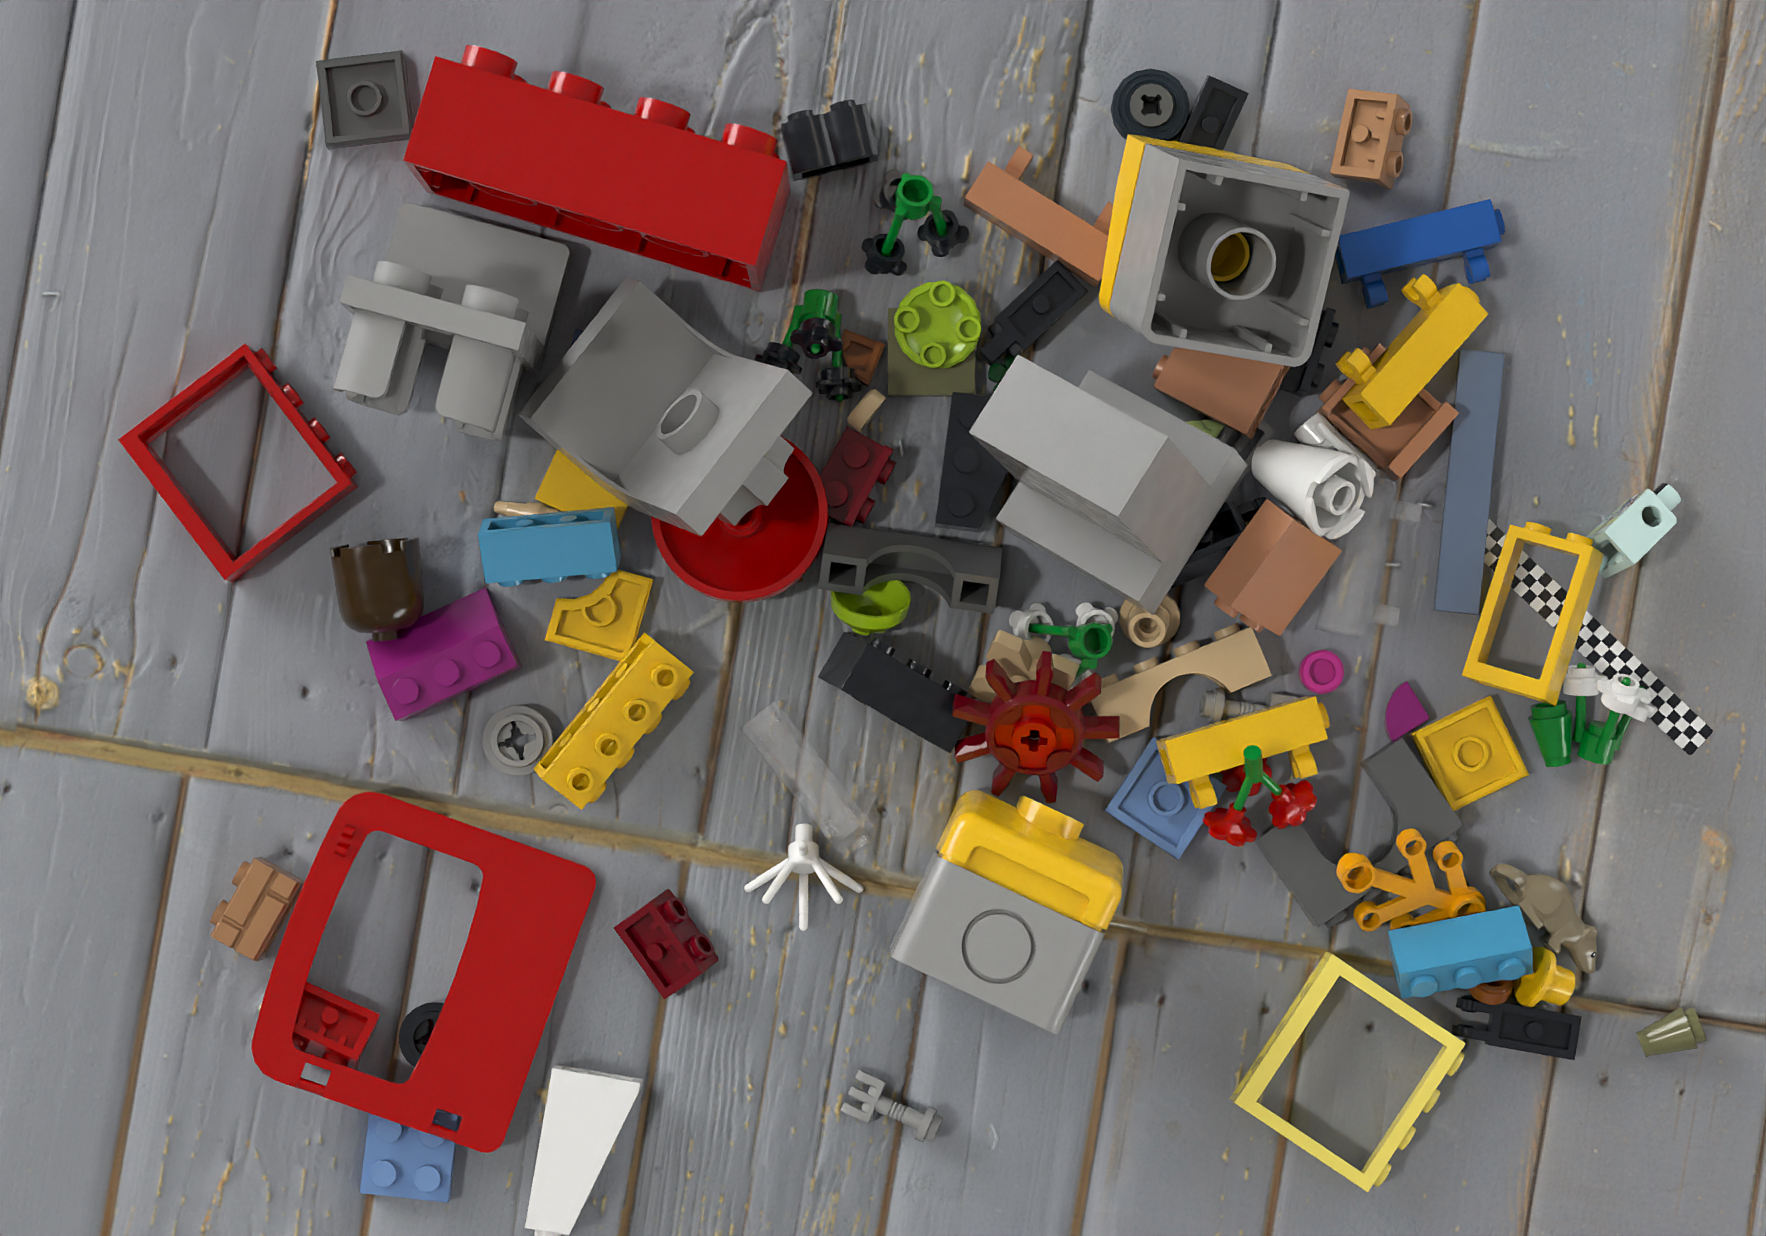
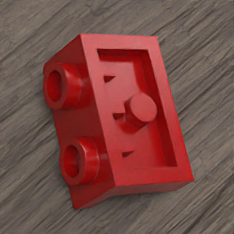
M307 982L297 1014L292 1037L293 1044L301 1051L357 1070L360 1058L379 1022L380 1014Z

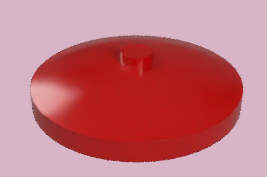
M783 436L781 437L794 448L784 466V474L789 478L767 506L759 505L754 507L735 526L716 517L704 534L699 536L651 516L654 538L664 561L683 583L696 592L719 601L733 603L764 600L794 585L807 573L817 559L823 547L828 527V502L825 489L810 459L801 449Z

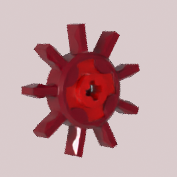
M1042 651L1036 664L1035 680L1013 683L1006 671L995 659L986 662L985 678L989 686L997 694L991 703L958 694L955 695L953 700V717L986 726L985 732L957 741L954 754L957 763L991 753L1000 763L993 772L991 794L999 797L1010 785L1016 773L1038 775L1040 790L1047 804L1056 802L1058 778L1055 772L1069 764L1099 782L1104 776V761L1082 747L1083 739H1120V716H1083L1082 707L1101 694L1102 678L1096 672L1067 691L1063 687L1051 683L1054 675L1052 652Z

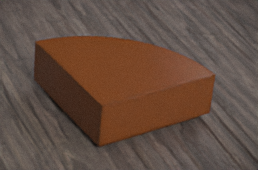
M844 329L842 334V356L845 365L855 369L856 378L861 383L870 386L885 344Z

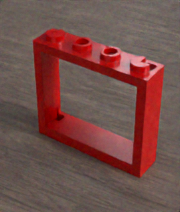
M246 343L118 439L223 579L230 582L237 580L359 487L352 479V476L357 471L342 452L335 456L325 442L331 437L315 417L308 421L299 409L304 404L299 394L288 382L281 386L272 374L277 369V366L263 348L255 351ZM250 368L337 483L236 558L150 443Z

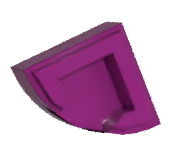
M1404 681L1395 688L1386 706L1384 727L1390 741H1394L1430 719L1407 681Z

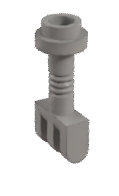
M1213 688L1212 691L1203 692L1199 714L1201 717H1206L1209 723H1217L1220 721L1221 716L1234 718L1291 701L1298 697L1268 693L1266 705L1225 699L1223 689Z
M858 1069L855 1078L864 1084L871 1085L869 1091L866 1092L851 1086L848 1094L863 1101L862 1107L859 1108L852 1103L844 1102L841 1111L866 1123L871 1121L876 1111L916 1129V1140L924 1142L925 1139L931 1142L934 1141L943 1121V1117L936 1114V1109L929 1106L925 1114L906 1105L899 1104L897 1101L895 1102L893 1099L882 1095L887 1081Z

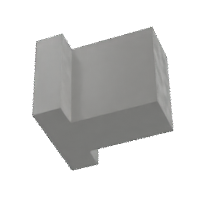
M1017 355L969 431L1019 481L996 517V520L1014 536L1151 615H1154L1247 467L1246 462L1234 448L1091 370L1088 371L1080 386L1077 387L1020 355Z

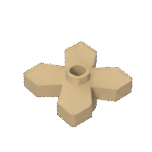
M998 630L986 655L988 661L995 659L1006 671L1013 683L1035 680L1036 664L1042 651L1051 652L1050 645L1037 636L1030 635L1034 641L1023 640L1008 632ZM1053 654L1054 675L1051 683L1057 684L1069 691L1078 672L1079 664L1060 655ZM979 665L971 681L968 693L991 703L997 694L989 686L985 678L986 665Z

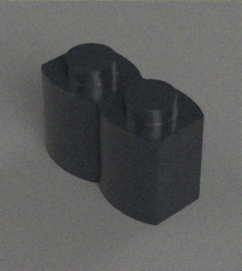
M844 100L832 104L830 112L813 115L812 110L792 113L787 116L788 122L781 124V134L793 181L809 179L878 161L879 153L866 104L856 105L855 100Z

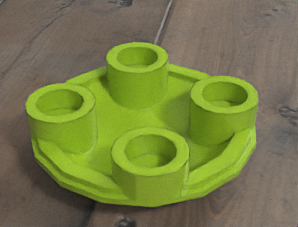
M944 280L927 282L912 289L900 302L894 316L895 337L902 351L915 363L931 369L949 368L964 361L976 348L981 334V316L973 298L961 287Z

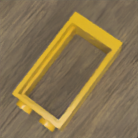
M1526 521L1524 528L1510 524L1461 676L1475 683L1556 706L1604 554L1592 546L1594 540L1582 535L1567 533L1566 539L1550 535L1552 529L1541 524ZM1525 543L1579 557L1540 680L1486 664Z

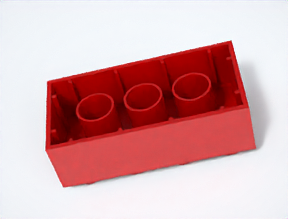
M466 45L460 63L435 56L403 158L404 163L426 192L761 292L790 196L787 161L779 159L780 157L774 153L777 144L775 137L751 127L732 123L725 125L721 141L695 134V131L688 127L691 116L688 111L652 98L640 97L634 115L611 109L609 104L601 100L604 88L601 85L566 72L553 71L547 89L528 84L525 79L515 74L517 61L499 52L479 46Z

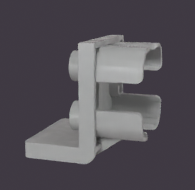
M409 202L402 204L399 209L386 260L378 261L373 281L346 275L339 303L353 314L333 390L339 392L346 391V399L357 404L394 415H402L409 409L426 345L450 350L435 402L436 411L443 417L453 419L456 428L462 433L503 442L522 370L538 374L542 367L572 259L569 248L562 243Z

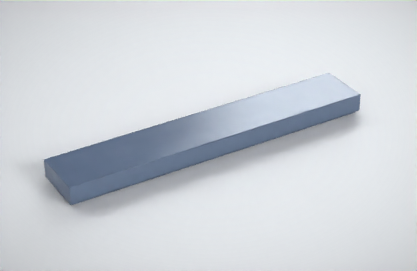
M1464 349L1459 351L1453 408L1459 414L1452 421L1433 611L1479 615L1504 353Z

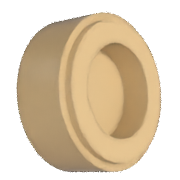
M871 389L847 418V423L858 432L862 431L880 410L887 398L876 389Z

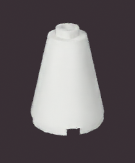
M1275 439L1263 443L1255 450L1252 456L1251 470L1253 476L1303 525L1316 535L1337 539L1350 532L1363 517L1365 511L1359 508L1365 496L1369 498L1372 496L1374 474L1369 463L1359 456Z

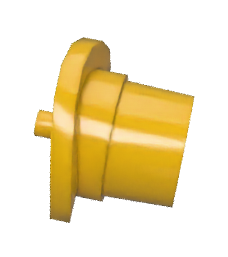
M1533 947V974L1523 975L1514 980L1513 987L1517 1001L1526 1007H1534L1540 1001H1546L1558 1006L1565 1004L1572 996L1575 988L1574 973L1557 965L1555 954L1545 947Z

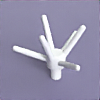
M809 824L796 825L795 842L788 846L787 859L744 886L745 892L749 893L776 877L762 898V901L768 904L791 871L799 874V928L802 931L808 928V874L816 872L836 904H841L843 898L829 875L857 893H861L864 889L861 884L819 858V845L813 842V827Z

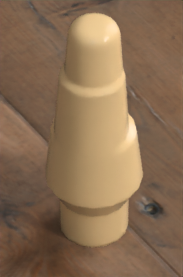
M497 501L494 504V512L507 517L560 512L558 509L549 508L544 503Z

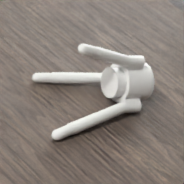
M1321 412L1308 419L1294 433V436L1302 445L1329 450L1336 448L1340 452L1359 456L1369 463L1375 477L1377 465L1341 435Z

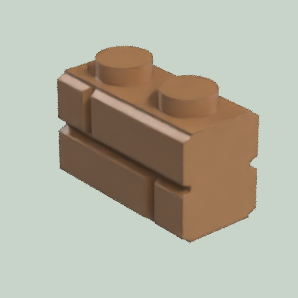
M262 857L254 858L251 864L244 861L232 880V884L237 889L231 900L227 902L223 899L210 919V923L215 925L210 936L253 961L263 960L299 897L305 881Z

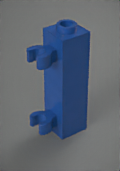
M1491 199L1340 235L1335 260L1341 284L1361 280L1364 301L1367 309L1385 305V302H1388L1387 291L1381 275L1462 256L1468 285L1486 281V278L1491 277L1483 251L1492 249L1502 242L1500 235L1505 233L1504 221L1500 210H1494Z

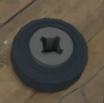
M1150 68L1135 71L1122 80L1113 94L1110 110L1113 125L1124 139H1127L1128 134L1172 141L1179 136L1186 125L1190 106L1187 92L1178 79L1166 71Z

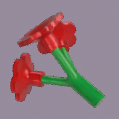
M1250 745L1244 749L1243 765L1220 771L1223 775L1222 783L1227 786L1225 790L1228 792L1240 791L1236 801L1230 803L1228 809L1221 807L1216 808L1214 812H1206L1202 819L1203 823L1209 827L1208 833L1218 840H1226L1229 844L1237 847L1244 846L1246 842H1254L1257 837L1256 830L1251 827V821L1244 816L1246 813L1244 804L1248 796H1254L1259 792L1261 784L1265 785L1272 792L1271 797L1274 800L1270 803L1268 811L1273 816L1272 824L1277 829H1284L1288 825L1292 827L1299 826L1306 819L1307 812L1311 811L1317 803V797L1312 793L1313 785L1307 780L1300 781L1297 784L1278 785L1271 779L1272 770L1266 764L1267 757L1262 759L1261 749L1256 745Z

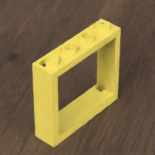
M1326 952L1229 1099L1366 1192H1369L1373 1185L1379 1187L1388 1176L1392 1167L1388 1161L1396 1149L1403 1150L1413 1138L1416 1128L1412 1125L1421 1111L1428 1113L1438 1100L1440 1091L1436 1088L1446 1074L1452 1076L1461 1065L1465 1056L1461 1050L1466 1043L1333 954ZM1339 976L1443 1045L1361 1171L1257 1102Z

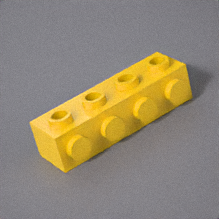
M644 632L533 768L543 781L581 810L588 802L590 804L594 803L603 794L607 786L605 781L616 768H623L632 758L635 751L633 747L642 735L650 734L659 725L662 719L661 712L671 700L679 699L690 685L689 678L694 672Z

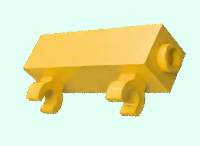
M1422 274L1417 280L1414 277L1411 278L1401 291L1408 300L1419 306L1421 310L1392 341L1381 356L1372 364L1368 356L1362 350L1356 348L1352 353L1346 351L1335 363L1344 375L1356 382L1342 400L1371 430L1391 425L1488 315L1486 310L1479 304V297L1470 288L1456 283L1437 290L1434 282L1425 274Z
M1304 696L1156 740L1167 782L1180 784L1188 781L1194 808L1199 807L1203 809L1218 804L1208 775L1243 765V751L1250 745H1256L1261 749L1262 759L1288 751L1289 763L1294 778L1300 777V779L1318 774L1309 745L1328 739L1325 729L1329 728L1330 723L1323 703H1318L1316 696Z

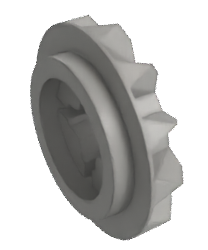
M509 706L495 713L486 724L482 738L483 750L491 765L500 772L512 776L528 775L535 772L533 768L553 745V732L545 717L536 710L526 706ZM513 722H516V726L520 729L521 734L536 735L537 739H532L531 742L524 745L523 760H521V756L517 753L515 747H500V743L506 742V739L513 737Z

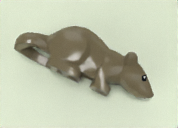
M1504 863L1494 866L1489 872L1492 880L1512 906H1520L1526 925L1529 927L1534 925L1537 930L1541 928L1545 932L1539 938L1541 944L1553 951L1555 955L1561 952L1562 944L1568 949L1572 960L1579 969L1589 974L1594 973L1597 956L1595 938L1598 935V930L1595 927L1584 924L1576 914L1571 894L1565 884L1553 876L1547 874H1525L1516 867ZM1506 878L1510 879L1514 883L1516 887L1515 891L1512 890Z

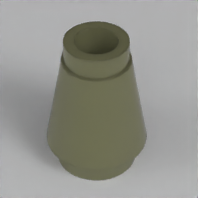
M1680 1007L1645 1027L1644 1030L1636 1032L1645 1057L1698 1049V1043L1707 1041L1694 1007L1684 1011Z

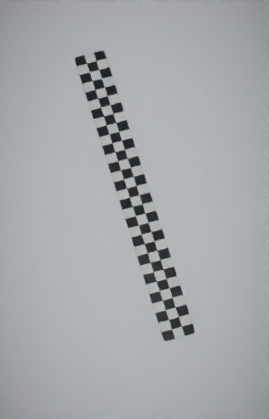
M1488 518L1484 563L1495 572L1506 534ZM1522 550L1511 588L1556 630L1567 592ZM1586 611L1575 648L1604 676H1607L1608 680L1612 679L1615 674H1626L1635 678L1640 686L1644 687L1653 696L1650 704L1657 707L1655 713L1650 712L1648 717L1688 755H1692L1712 734L1713 730Z

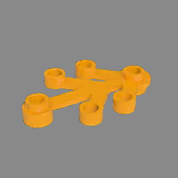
M1405 829L1396 838V846L1407 859L1413 880L1373 867L1369 859L1360 853H1347L1338 862L1336 874L1347 891L1361 893L1373 886L1400 895V897L1378 906L1373 901H1364L1357 905L1353 916L1363 931H1374L1382 923L1391 920L1390 930H1395L1405 925L1415 926L1486 912V901L1482 893L1477 888L1467 886L1461 867L1463 855L1452 841L1439 843L1432 852V857L1438 867L1445 871L1450 892L1435 887L1424 853L1427 844L1416 829ZM1417 840L1413 846L1406 848L1409 842ZM1448 853H1453L1450 858L1442 860ZM1425 905L1436 907V909L1415 919L1408 913ZM1374 913L1371 918L1363 920L1367 914Z

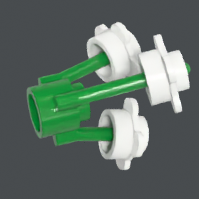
M1083 602L1076 608L1078 616L1076 627L1053 625L1050 616L1046 613L1045 607L1040 603L1031 604L1030 608L1025 611H1013L1009 617V624L1013 627L1015 636L1031 641L1034 640L1031 639L1030 635L1037 636L1047 643L1052 635L1063 636L1069 639V648L1072 654L1079 658H1073L1069 654L1060 655L1079 664L1078 672L1070 689L1092 675L1089 670L1097 667V659L1108 654L1113 643L1114 624L1118 621V614L1115 609L1111 607L1103 610L1093 608L1088 602Z
M1582 662L1578 665L1568 666V673H1566L1563 682V693L1576 696V723L1572 740L1580 743L1577 755L1593 763L1609 765L1612 763L1615 750L1620 749L1623 736L1632 718L1645 722L1650 712L1655 713L1657 707L1650 704L1653 696L1644 687L1640 686L1635 678L1629 675L1615 674L1612 679L1607 680V676H1600L1595 672L1594 666L1585 665ZM1600 691L1603 693L1601 697L1602 703L1610 709L1606 722L1593 720L1590 722V726L1586 727V696L1597 695ZM1620 713H1623L1617 727H1615L1620 716Z

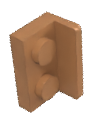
M1348 89L1330 174L1335 178L1374 182L1384 189H1392L1394 179L1400 176L1403 168V154L1401 152L1404 135L1409 134L1412 127L1413 115L1410 105L1398 94Z

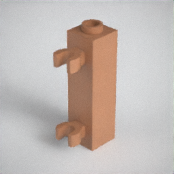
M1018 146L1004 170L988 161L967 193L963 205L1054 262L1059 260L1071 273L1097 288L1102 280L1113 204L1108 201L1092 226L1020 181L1034 156L1027 150Z

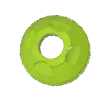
M900 580L876 584L863 595L831 591L830 593L831 608L836 616L843 623L851 627L853 632L866 636L872 633H884L886 630L901 623L906 618L911 603V594Z

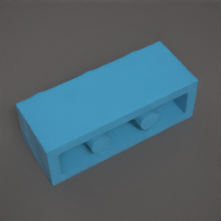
M614 507L483 519L478 532L486 584L498 583L502 587H512L522 584L525 580L542 579L546 583H556L567 579L568 576L585 575L589 579H600L609 576L612 572H617L621 559Z
M1520 906L1388 931L1390 958L1401 999L1414 996L1427 997L1435 992L1456 988L1469 989L1482 983L1502 979L1515 980L1523 975L1533 974L1532 945Z

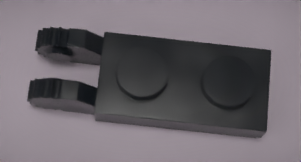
M1457 997V1008L1471 1013H1488L1489 1020L1487 1030L1477 1029L1466 1024L1453 1025L1452 1035L1485 1041V1044L1490 1046L1575 1060L1582 1016L1506 1002L1490 1005L1477 1000Z

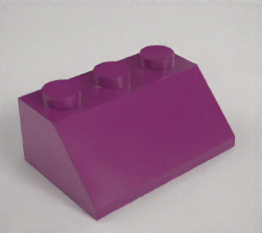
M487 587L421 616L412 626L398 630V639L373 641L370 639L366 641L378 684L395 721H405L522 668Z

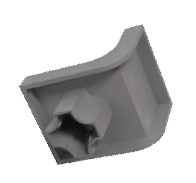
M626 277L517 415L592 480L626 505L639 512L702 536L716 517L735 526L754 507L759 505L767 506L789 478L784 474V466L794 448L780 435L813 392L787 369L739 357L716 346L687 324L640 280Z

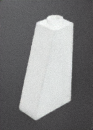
M558 1064L552 1068L525 1228L535 1230L534 1236H561V1234L569 1235L642 1088L643 1079Z

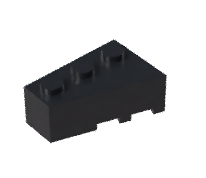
M959 392L952 393L934 527L978 533L1008 471L969 433L991 398L989 396Z
M843 632L818 678L837 687L854 699L876 710L940 749L951 753L969 722L952 716L953 700L956 694L966 697L968 692L947 680L944 681L942 686L928 679L932 673L930 669L910 658L906 665L892 657L896 649L875 637H872L868 643Z

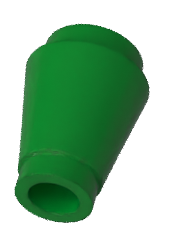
M1558 700L1556 706L1543 702L1532 705V715L1528 717L1541 755L1544 758L1545 766L1559 767L1570 764L1572 762L1570 755L1572 711L1567 710L1566 701Z

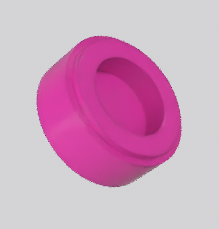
M1317 650L1307 654L1302 659L1298 668V676L1301 684L1308 691L1315 694H1325L1334 691L1341 684L1344 677V667L1336 654L1327 650Z

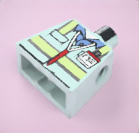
M1662 483L1654 491L1647 488L1634 495L1586 536L1594 540L1592 546L1604 554L1599 573L1604 579L1636 564L1677 523V518L1671 511L1681 502V498L1672 486Z

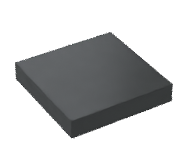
M403 50L316 61L325 143L328 150L410 139L413 119L405 53Z

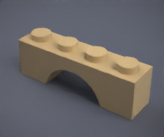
M1238 623L1213 632L1216 641L1200 647L1196 639L1173 649L1176 658L1160 664L1157 656L1132 666L1135 675L1120 681L1116 673L1102 678L1101 694L1089 702L1094 716H1120V738L1150 726V709L1155 695L1165 683L1177 676L1199 675L1212 680L1226 693H1231L1270 677L1272 674L1252 626L1241 630ZM1104 739L1105 743H1110V742H1113V741H1115V740H1118V739Z

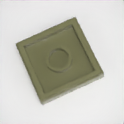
M888 308V397H952L953 392L975 395V349L964 361L949 368L931 369L917 364L902 351L895 337L894 316L898 308Z

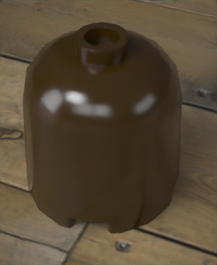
M419 538L367 541V546L349 547V544L330 548L339 611L343 622L350 629L359 633H372L373 641L398 639V630L410 627L419 620L424 609Z

